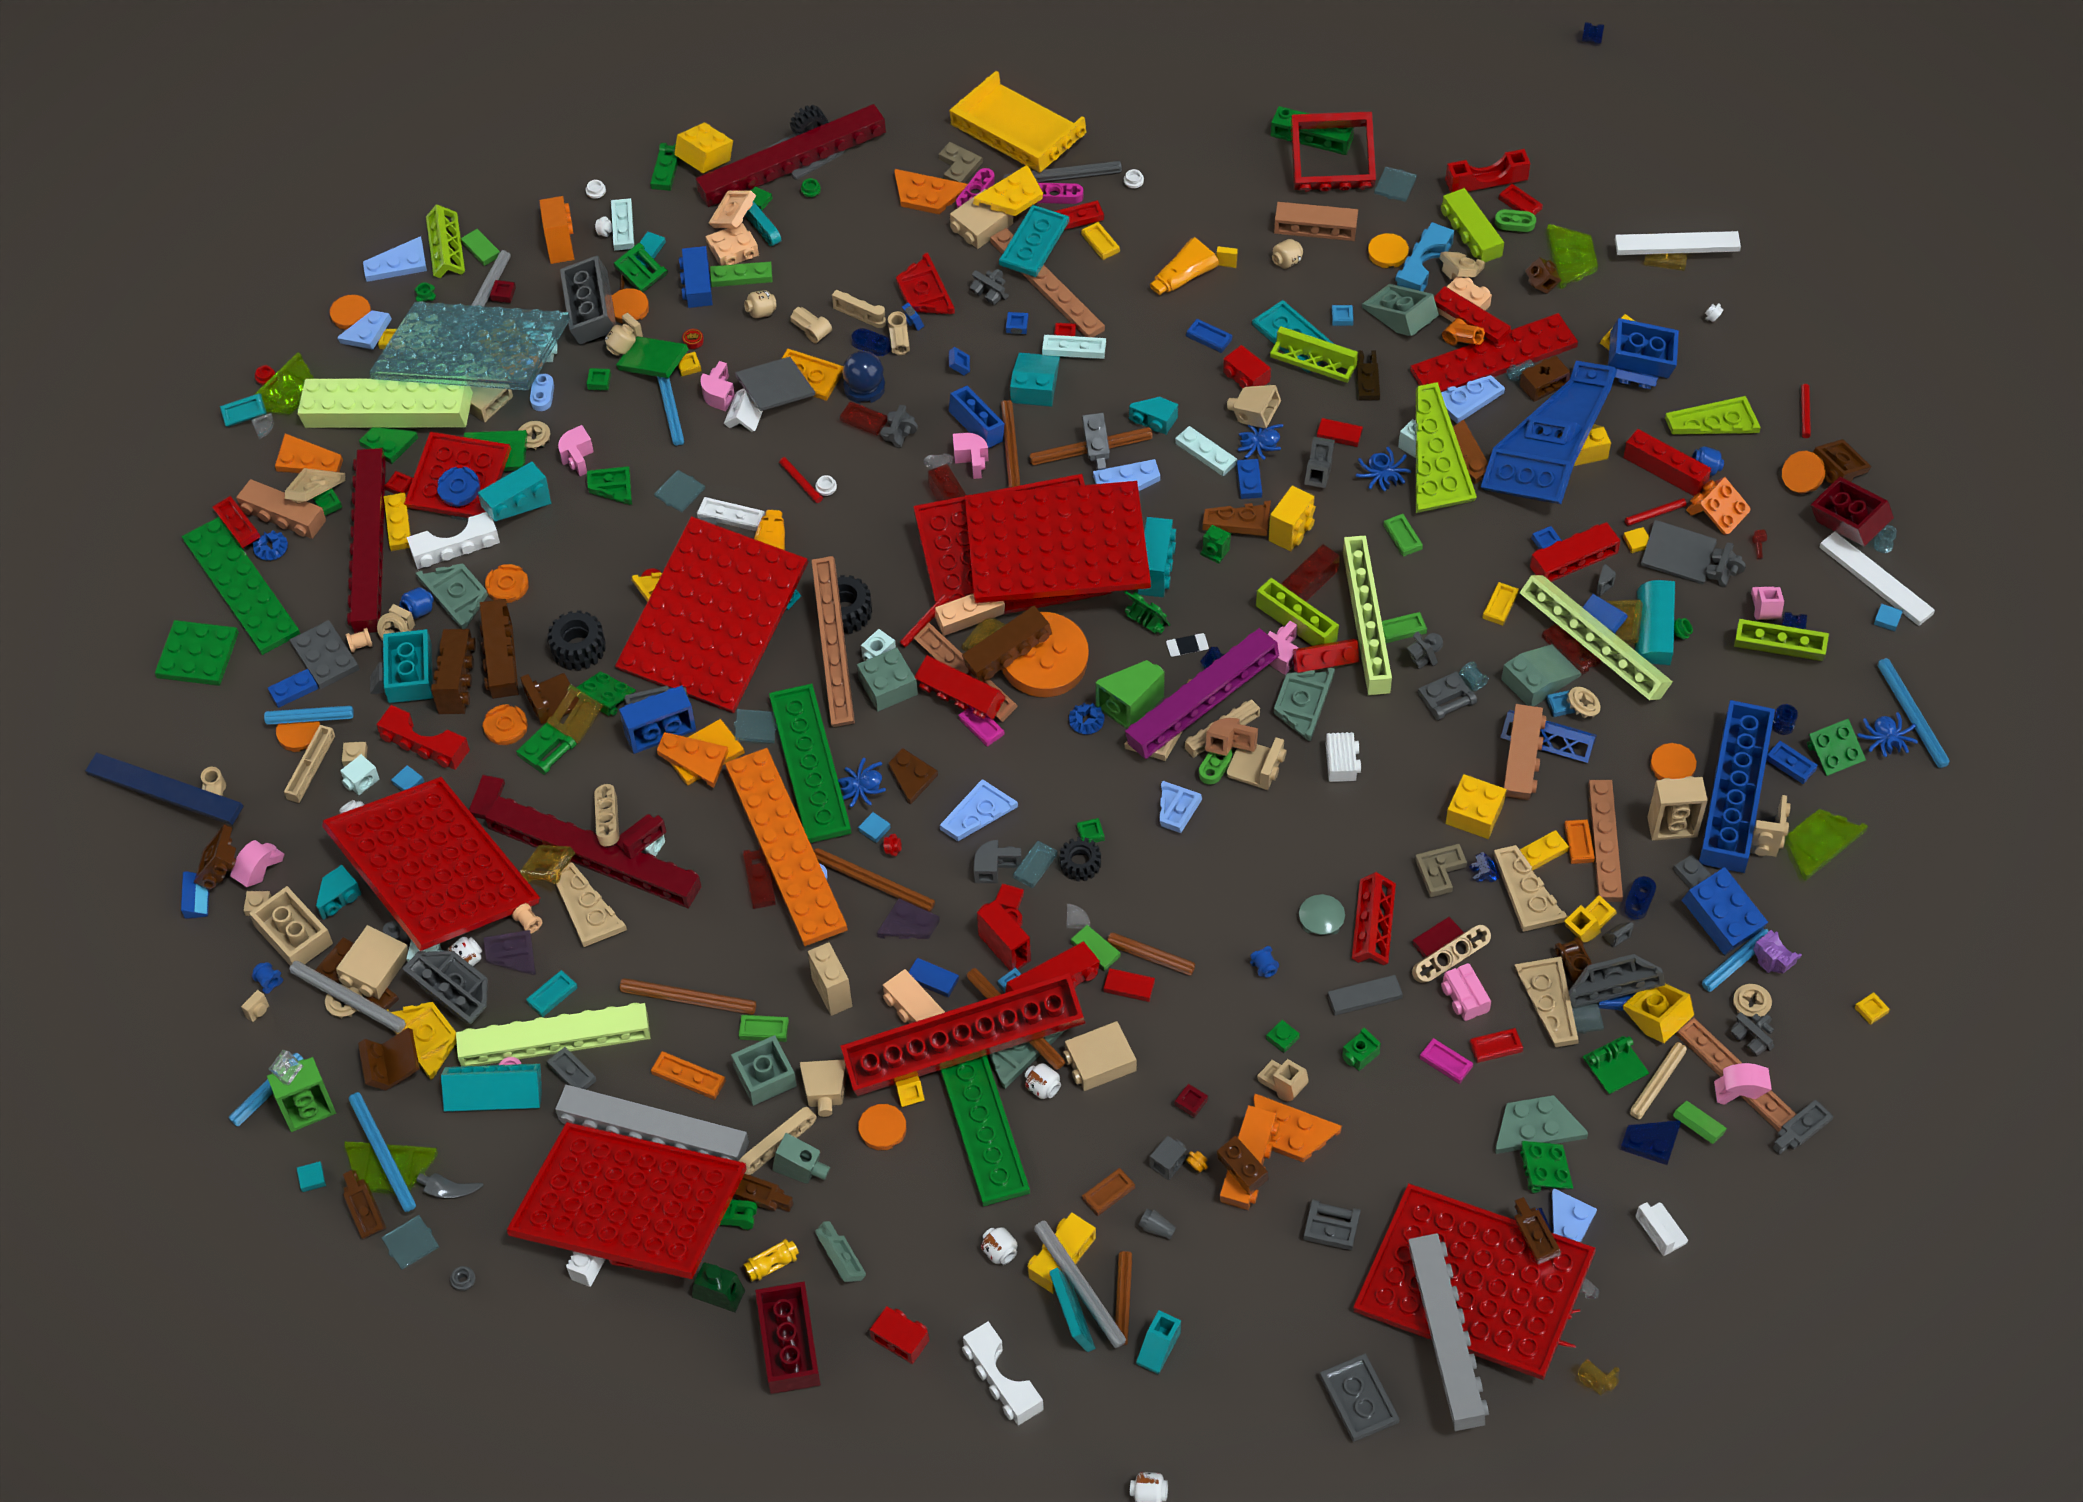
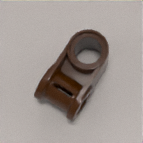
M1575 937L1571 942L1555 944L1557 957L1562 958L1563 967L1569 979L1575 983L1584 969L1592 964L1581 939Z

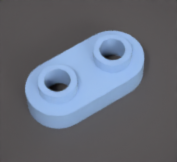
M539 374L532 381L530 402L532 408L536 411H545L552 404L554 382L550 375Z

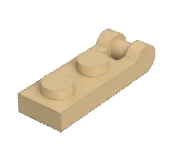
M835 290L832 294L833 309L876 328H883L886 325V318L884 317L885 308L883 306L870 305L864 300H859L839 290Z

